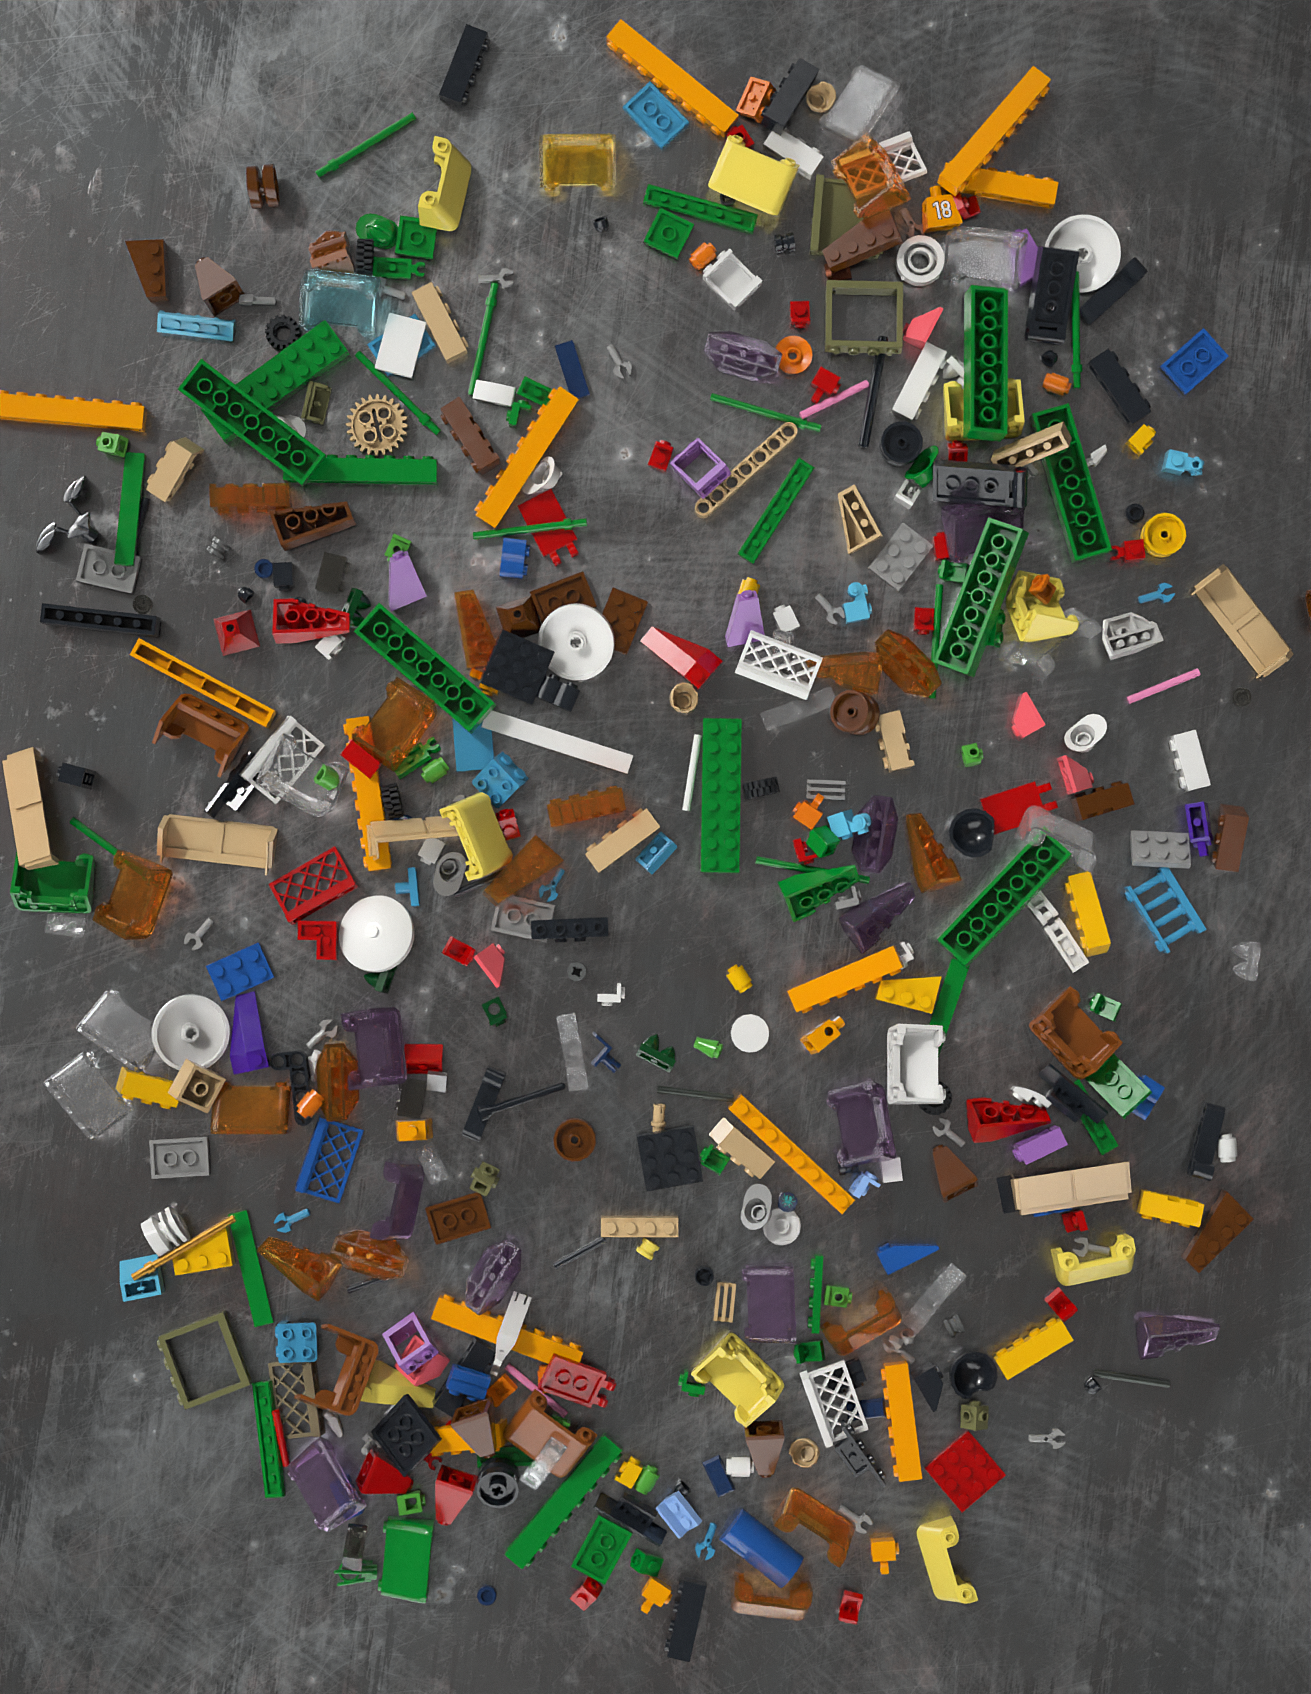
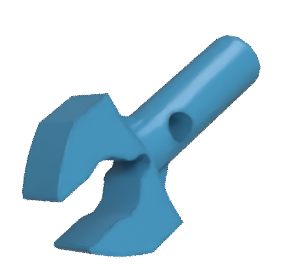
M1168 583L1159 584L1157 591L1139 596L1138 601L1139 603H1145L1161 599L1163 603L1169 602L1175 593L1170 595L1161 593L1164 589H1169L1173 586Z
M558 868L550 883L545 886L541 885L539 888L540 898L549 889H551V896L547 902L557 898L558 893H556L555 888L565 872L564 869Z
M305 1209L291 1216L285 1215L284 1212L279 1214L274 1224L280 1220L288 1222L285 1227H281L277 1231L283 1233L291 1231L292 1223L310 1216V1211Z
M715 1523L709 1524L704 1541L702 1543L697 1542L695 1550L698 1558L700 1557L701 1550L706 1546L708 1553L705 1560L714 1556L715 1548L712 1547L711 1542L717 1528Z

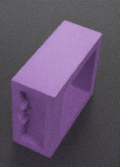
M699 438L691 442L684 451L676 455L670 462L674 471L702 499L731 475L727 465ZM704 453L716 466L695 483L683 470L700 454Z
M1053 1125L1013 1144L1015 1149L1012 1152L1017 1161L1027 1165L1068 1144L1060 1127Z
M414 1312L382 1334L398 1366L407 1375L416 1371L417 1368L439 1353L423 1321ZM419 1331L425 1344L403 1359L397 1345Z

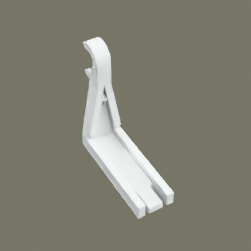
M515 1291L497 1336L495 1360L490 1374L495 1376L499 1372L502 1361L516 1343L532 1299L528 1296L524 1305L526 1295L519 1293L517 1300L514 1301L517 1295Z

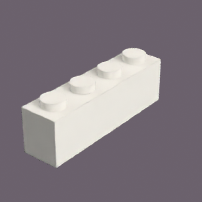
M926 342L891 411L892 414L909 423L912 422L913 418L918 419L922 411L919 406L921 402L926 403L930 392L927 390L930 385H935L939 377L936 374L938 369H943L948 360L945 358L946 351Z

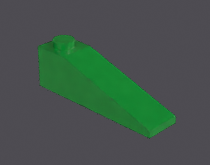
M850 865L797 874L779 881L778 885L793 922H796L815 913L818 906L823 903H829L832 896L837 893H843L857 883L860 878L856 866Z

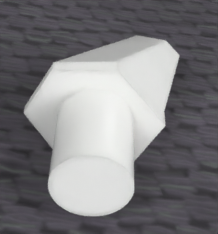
M1106 445L1089 454L1090 458L1086 459L1087 466H1097L1107 453Z
M314 1050L312 1056L307 1057L309 1075L313 1082L317 1081L320 1067L319 1057L321 1052L319 1050Z
M324 1410L322 1416L328 1420L327 1424L341 1438L343 1429L338 1414Z

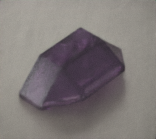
M732 331L709 332L704 352L718 371L754 382L777 373L783 355L766 341Z
M874 795L858 812V815L862 813L869 814L871 825L868 827L869 832L858 835V832L854 833L852 852L861 871L880 874L892 858L898 816L892 797Z
M506 1239L503 1242L487 1247L466 1280L465 1305L477 1315H481L499 1304L521 1271L522 1250Z

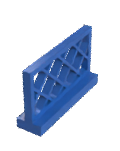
M319 1115L295 1186V1191L340 1203L364 1130ZM329 1124L337 1126L340 1133L330 1138L327 1133ZM349 1131L358 1132L356 1140L348 1144L344 1134ZM342 1135L347 1145L336 1150L331 1140ZM330 1141L334 1151L324 1156L321 1147ZM348 1147L351 1156L342 1162L338 1152ZM336 1154L340 1163L330 1168L326 1158ZM324 1160L328 1170L317 1174L315 1170L316 1163ZM342 1166L345 1174L342 1178L336 1180L332 1170ZM330 1172L334 1182L324 1186L320 1177ZM318 1178L322 1188L317 1191L309 1190L310 1182ZM334 1184L339 1189L337 1198L329 1196L326 1191L327 1188Z

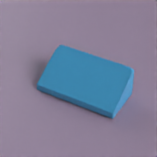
M660 831L635 860L650 874H654L677 849V845Z

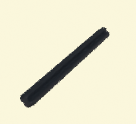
M879 336L878 341H888V337ZM878 354L874 357L858 444L861 448H868L886 354Z

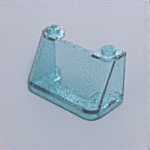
M313 269L305 271L300 283L299 327L311 330L320 322L326 320L330 324L356 326L357 331L363 336L375 335L381 280L378 277Z

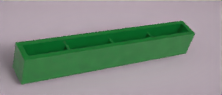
M329 454L307 483L438 485V461L433 456H422V459H415L414 456H403V459H395V456L386 455L384 458H376L375 455H365V458H357V455H346V458H338V455ZM283 471V481L285 483H298Z
M604 1433L509 1545L504 1555L520 1569H523L525 1566L529 1567L535 1560L533 1556L537 1551L542 1552L547 1546V1539L550 1536L554 1537L559 1532L560 1528L558 1526L563 1521L566 1523L573 1515L571 1511L574 1507L579 1508L585 1500L584 1495L588 1491L591 1493L598 1485L596 1481L600 1476L604 1478L610 1471L608 1467L611 1463H617L622 1457V1446Z

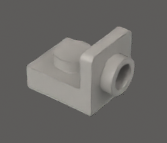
M851 886L852 898L849 899V895L838 897V902H834L835 909L859 905V900H862L860 890L856 889L855 886Z

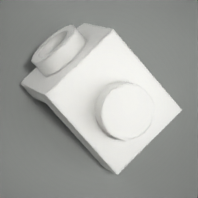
M903 941L899 943L905 952L900 956L904 965L900 970L908 966L907 962L914 959L912 956L914 950L909 943L905 944Z
M617 983V994H598L597 1002H601L602 1006H613V1002H621V998L625 999V987H621V983Z

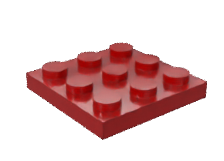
M969 1430L965 1431L924 1466L925 1470L961 1512H964L1006 1476Z

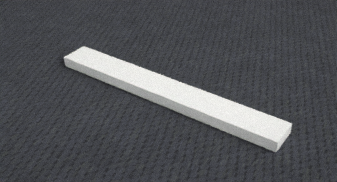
M491 711L482 724V728L628 774L633 755L496 711Z

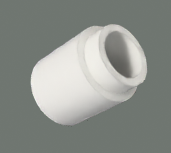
M1221 1134V1138L1218 1139L1217 1143L1220 1162L1236 1161L1238 1156L1236 1137H1232V1134Z
M731 1457V1459H726V1475H731V1477H750V1473H754V1462L750 1461V1457Z

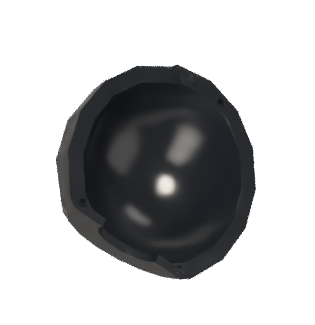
M977 808L966 809L958 813L952 820L949 828L950 840L955 849L962 853V855L971 858L982 857L992 850L995 819L986 811Z
M968 1351L958 1356L953 1361L949 1371L951 1386L962 1399H968L972 1397L973 1393L993 1389L998 1378L997 1367L993 1359L985 1353Z

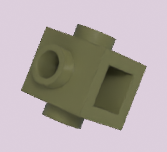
M482 1161L480 1167H475L471 1175L474 1179L469 1189L487 1197L491 1187L495 1189L500 1179L497 1177L500 1169Z
M970 1400L969 1404H961L960 1428L974 1431L988 1429L989 1406L982 1405L981 1401Z

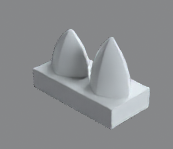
M954 354L947 360L943 369V378L950 379L960 375L956 382L961 384L962 389H964V363Z

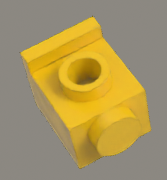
M1143 424L1125 444L1137 456H1140L1144 452L1142 448L1146 450L1154 442L1151 438L1156 434V431L1151 426Z
M631 1456L627 1462L623 1461L618 1470L621 1473H616L614 1480L632 1489L643 1469V1465L640 1464L641 1461L634 1456Z

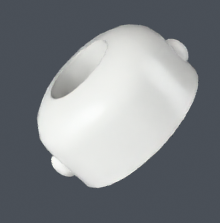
M917 235L907 239L899 248L896 256V269L901 280L914 286H925L939 278L944 266L945 256L943 249L936 239L925 235ZM915 254H922L927 257L929 264L924 269H917L912 265L911 257Z

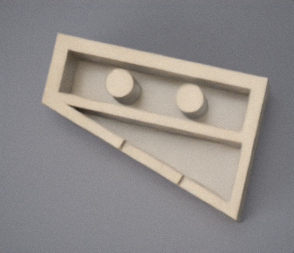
M186 437L168 443L165 448L166 454L164 458H160L156 464L157 470L155 474H152L147 480L148 486L146 490L164 502L173 498L183 483L187 470L193 468L194 464L192 462L195 456L199 453L202 454L204 451L203 448Z
M855 484L838 493L848 554L851 555L880 539L883 535Z
M900 710L881 714L875 730L876 732L879 731L881 739H878L880 750H884L885 757L882 758L884 768L888 769L889 772L913 767L914 761L910 757V746L907 743L906 731Z
M724 1117L709 1133L718 1144L716 1148L723 1154L728 1152L732 1156L730 1159L736 1165L742 1164L745 1166L744 1171L752 1178L755 1175L761 1179L775 1162Z

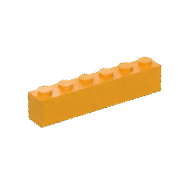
M945 163L943 170L947 167L949 163ZM988 167L987 169L979 168L981 169L975 179L971 178L968 181L969 185L963 192V194L1052 209L1055 205L1058 182L1049 177L1039 179L1035 178L1032 174H1024L1022 176L1016 175L1017 173L1014 171L999 172L996 168Z
M893 945L789 989L787 992L796 1012L802 1011L803 1014L812 1010V1006L817 1003L822 1006L831 1002L829 998L834 996L841 998L848 995V990L854 988L855 991L866 987L865 983L872 981L873 984L883 980L882 976L888 973L890 976L896 975L901 972L900 968H903L904 965L896 946Z
M907 1361L883 1363L884 1369H880L881 1379L886 1382V1388H883L884 1400H888L889 1406L885 1407L886 1418L890 1419L891 1426L888 1427L889 1438H893V1446H890L891 1457H895L896 1465H893L894 1477H898L899 1482L922 1479L908 1363Z

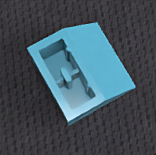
M157 1254L120 1261V1287L123 1302L161 1295L165 1292L161 1266L156 1268L155 1272L150 1275L146 1274L136 1281L131 1276L132 1273L143 1268V1265L147 1262H153L158 1259L159 1256Z

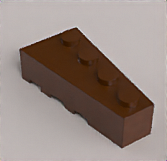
M886 202L822 251L829 269L832 273H835L904 242L891 209Z
M460 396L440 408L442 414L439 416L445 425L449 423L451 426V435L455 441L459 440L463 445L460 449L465 457L470 456L473 461L470 464L476 473L480 472L483 476L501 464L499 456L496 452L494 453L490 442L484 437L482 430L473 420V416Z
M347 501L322 504L321 506H304V508L269 511L280 545L284 551L356 525Z
M1222 1189L1217 1201L1211 1207L1209 1214L1201 1223L1198 1232L1192 1238L1181 1257L1194 1271L1200 1273L1254 1219L1227 1191Z

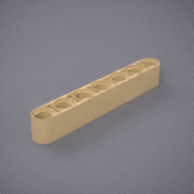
M791 422L784 423L730 471V476L704 499L700 498L695 505L696 515L699 518L709 517L796 438V425ZM791 428L794 434L788 437L784 435L783 430ZM771 441H777L780 447L777 449L770 448L769 443ZM761 453L765 456V460L758 462L755 459V455ZM748 466L751 469V473L744 475L741 472V468ZM729 479H734L737 485L731 488L726 482ZM719 491L722 493L723 498L715 500L712 494ZM706 504L709 508L708 512L701 513L698 510L699 505Z

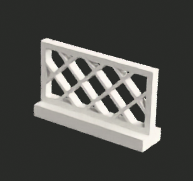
M910 131L838 158L840 171L844 175L855 200L927 173V169L913 143ZM910 149L913 152L911 157L902 155L903 152ZM889 157L895 158L893 164L886 163L884 160ZM899 159L908 162L905 168L896 166ZM913 163L919 165L921 169L912 171L909 170V167ZM871 164L878 165L875 171L866 169V167ZM881 166L890 169L887 175L879 173ZM855 170L860 172L857 178L848 174ZM894 170L902 172V175L898 178L891 177ZM863 173L872 175L869 182L861 180ZM876 177L885 179L880 185L873 183ZM858 184L867 186L864 191L859 193L856 191Z
M751 630L735 673L807 700L823 657ZM752 637L760 640L762 645L754 647L751 642ZM776 646L780 652L772 654L769 647ZM765 649L768 656L760 658L757 651ZM792 652L797 655L798 659L790 661L787 654ZM753 653L756 660L750 661L745 659V655ZM783 656L786 663L778 665L775 658ZM810 659L817 662V664L808 668L805 661ZM771 660L774 667H766L763 662ZM801 662L804 670L796 672L793 665ZM789 667L792 674H784L781 669ZM807 673L810 679L809 683L801 680L799 676Z
M287 716L239 775L274 804H277L325 745L301 726L292 716ZM295 727L302 731L301 740H292L291 732ZM305 741H314L318 747L314 752L306 753ZM303 742V753L293 754L292 743ZM282 743H289L290 754L279 755V746ZM304 755L302 767H294L293 756ZM290 756L291 768H281L280 757ZM269 758H277L278 769L267 770ZM292 770V779L288 782H282L281 771ZM278 771L279 782L268 783L267 772ZM265 772L266 784H257L252 780L257 773ZM270 785H279L280 793L276 798L269 794Z
M844 1360L807 1373V1370L799 1373L826 1448L833 1446V1442L847 1438L844 1431L837 1435H834L832 1431L836 1424L841 1426L838 1419L842 1412L850 1415L847 1424H851L854 1417L862 1421V1426L854 1428L855 1434L869 1430ZM843 1368L844 1373L841 1378L832 1375L835 1369ZM823 1375L826 1379L823 1385L815 1383L813 1377ZM829 1379L838 1382L835 1390L826 1387ZM842 1384L850 1387L847 1395L838 1392ZM824 1390L832 1393L829 1402L820 1398ZM835 1396L844 1399L841 1407L832 1404ZM848 1401L856 1404L853 1412L844 1409ZM830 1407L838 1410L834 1419L826 1415Z

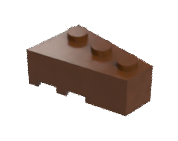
M163 239L125 241L148 300L150 302L169 301L166 242Z
M1121 780L1111 783L1112 787L1104 789V786L1092 789L1093 793L1088 795L1085 792L1075 794V799L1070 801L1076 821H1082L1135 805L1129 784H1123Z
M1220 804L1217 833L1214 839L1215 850L1211 854V862L1215 869L1239 872L1249 816L1244 807Z

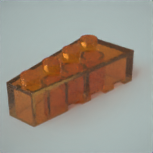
M234 483L225 484L223 487L209 484L210 507L215 512H218V515H229L233 511H237V514H249V511L256 510V513H268V510L276 509V511L292 508L291 485L289 483H263L262 487H258V484L245 483L243 487L234 485Z
M474 590L454 592L453 600L465 670L484 668L496 640L492 635Z
M611 786L607 787L606 791L599 792L598 790L587 792L588 795L581 797L580 794L568 796V800L561 801V798L550 800V804H547L551 827L626 812L622 788Z
M535 835L487 886L482 895L497 907L560 866L564 860Z

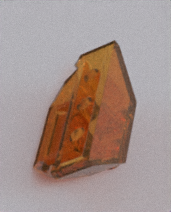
M887 629L874 642L878 666L905 693L929 697L942 684L935 664L907 636Z
M344 1043L325 1044L317 1061V1093L325 1098L322 1101L321 1110L327 1122L346 1121L349 1117L348 1115L359 1101L358 1061Z
M361 1229L336 1236L329 1254L346 1269L381 1280L404 1278L409 1263L408 1256L405 1255L396 1240Z

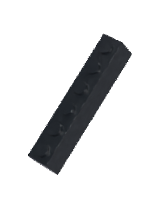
M42 603L40 623L44 625L159 637L161 620L158 616L46 603Z

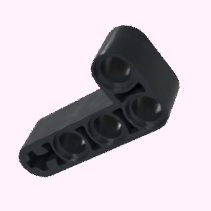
M1134 257L1116 276L1080 307V315L1091 325L1138 283L1148 270Z
M301 1050L279 1052L271 1056L269 1060L270 1066L274 1070H290L295 1121L300 1126H306L313 1121L314 1115L304 1122V1119H300L301 1114L297 1112L299 1109L297 1104L299 1103L298 1094L300 1092L306 1094L311 1091L308 1056ZM296 1054H300L303 1057V1062L300 1065L296 1064L293 1060ZM277 1056L282 1057L284 1060V1064L281 1067L276 1066L274 1062ZM298 1073L305 1076L303 1084H299L296 1081Z
M492 1066L487 1067L461 1134L462 1136L480 1142L488 1119L481 1122L476 1107L483 1104L490 1107L495 1104L507 1072Z
M1208 1102L1204 1104L1187 1168V1175L1207 1181L1212 1180L1215 1165L1212 1162L1225 1116V1107Z

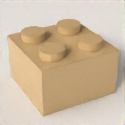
M185 1059L168 1093L175 1099L208 1114L226 1079L206 1067Z

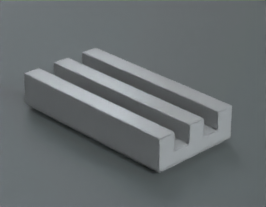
M807 779L806 799H814L816 795H810V792L818 791L841 792V796L822 795L824 796L823 800H845L846 781ZM811 784L841 785V788L811 787Z

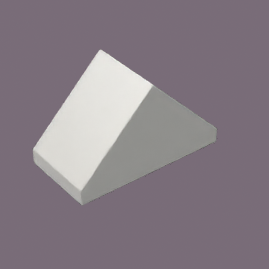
M906 479L893 500L910 510L923 488L912 479Z

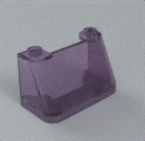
M968 503L941 507V519L949 558L954 563H963L964 560L968 559V554L975 553L988 517L1023 529L1024 508Z
M395 1007L342 1013V1027L347 1032L355 1033L358 1070L352 1071L348 1076V1089L359 1090L404 1083L407 1079V1069L399 1010Z
M869 1080L827 1091V1104L829 1108L837 1112L843 1148L839 1149L837 1160L841 1167L876 1163L896 1158V1148L886 1094L881 1084Z
M389 1158L385 1161L383 1175L387 1181L396 1183L390 1217L387 1216L385 1221L379 1220L373 1224L369 1238L377 1240H406L412 1235L425 1170L420 1164Z
M792 1263L745 1264L746 1269H742V1281H746L748 1304V1327H744L745 1339H749V1343L796 1344L794 1271Z
M319 1437L288 1465L289 1470H287V1474L292 1481L295 1480L316 1518L314 1522L317 1528L330 1532L367 1507L363 1498H358L355 1488L351 1487L335 1458L336 1454L332 1452L334 1447L331 1442L323 1437Z

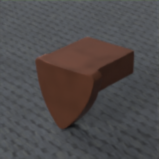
M828 264L824 265L827 280L852 279L850 267L832 273Z

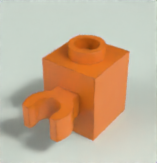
M818 793L812 803L805 799L802 803L798 802L792 810L795 812L793 818L812 830L823 815V811L818 809V806L823 801L824 796Z

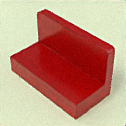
M350 739L348 741L349 744L340 755L371 779L382 766V763Z
M405 1044L403 1057L404 1074H428V1070L443 1072V1045Z

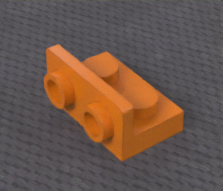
M750 77L736 112L739 115L753 118L757 123L761 124L763 119L761 113L766 105L770 106V99L776 88L769 81Z

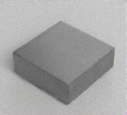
M428 1070L426 1090L446 1092L447 1073Z

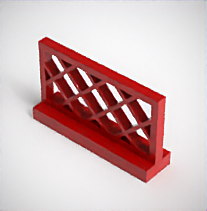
M336 846L268 884L281 906L287 921L291 925L296 924L298 921L303 920L359 887ZM335 853L337 857L335 866L326 864L327 856ZM315 863L321 865L319 875L309 873L311 865ZM324 866L334 868L331 879L322 876ZM337 869L345 871L347 878L342 881L334 880ZM295 874H304L302 885L292 883ZM308 876L317 878L315 888L305 886ZM321 879L330 881L329 888L325 891L318 889ZM280 883L288 884L285 894L278 893L275 886ZM291 885L301 887L298 898L288 895ZM304 888L313 891L311 899H301ZM287 898L297 900L295 908L290 911L285 906Z

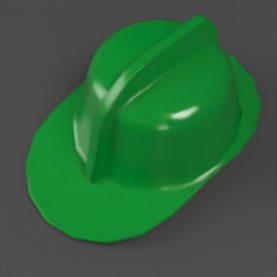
M372 213L365 214L359 218L355 229L360 239H373L374 246L381 249H390L396 245L398 226L395 222Z
M933 445L924 449L905 473V478L912 479L922 488L926 487L933 479V465L939 453L938 447Z

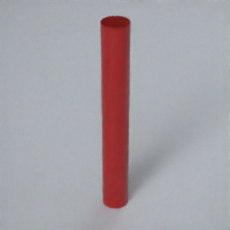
M273 1410L272 1415L282 1465L287 1467L290 1466L281 1415L279 1410Z

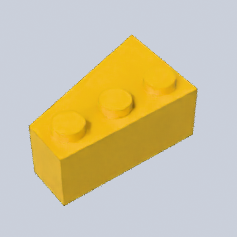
M941 976L881 980L878 982L874 999L932 1014Z
M122 1066L115 1089L120 1094H123V1098L133 1100L135 1097L141 1099V1102L152 1105L155 1102L160 1104L159 1107L165 1109L177 1108L179 1100L168 1093L174 1081L147 1075L140 1071L127 1070L128 1068Z
M1141 1189L1136 1212L1141 1214V1218L1152 1220L1153 1217L1160 1218V1222L1171 1224L1174 1221L1183 1227L1190 1228V1225L1200 1227L1204 1204L1195 1200Z
M230 1226L173 1258L175 1276L233 1266L236 1262Z

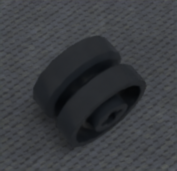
M898 421L890 424L884 430L879 441V451L882 458L894 467H905L912 464L919 456L923 447V437L920 430L914 424L907 421ZM898 441H901V444L904 443L905 445L899 446Z
M495 1457L486 1460L479 1467L476 1492L483 1504L498 1509L507 1507L516 1500L519 1492L520 1474L514 1462L507 1458Z

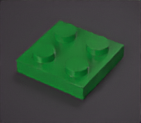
M660 207L643 243L678 259L694 224Z
M400 215L395 255L433 260L437 229L421 226L419 218Z

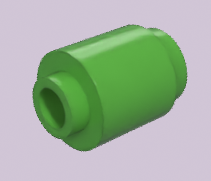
M442 757L435 758L421 768L423 771L421 776L427 783L431 781L433 784L446 775L450 768Z
M650 1464L643 1466L635 1482L634 1489L644 1495L651 1492L660 1477L657 1473L659 1470Z

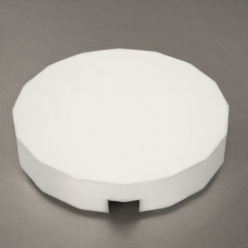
M743 1015L732 1025V1041L741 1051L757 1052L768 1041V1026L757 1015Z
M779 1207L772 1209L770 1220L763 1226L764 1234L768 1240L782 1246L792 1243L798 1237L801 1230L800 1219L795 1211L784 1212Z

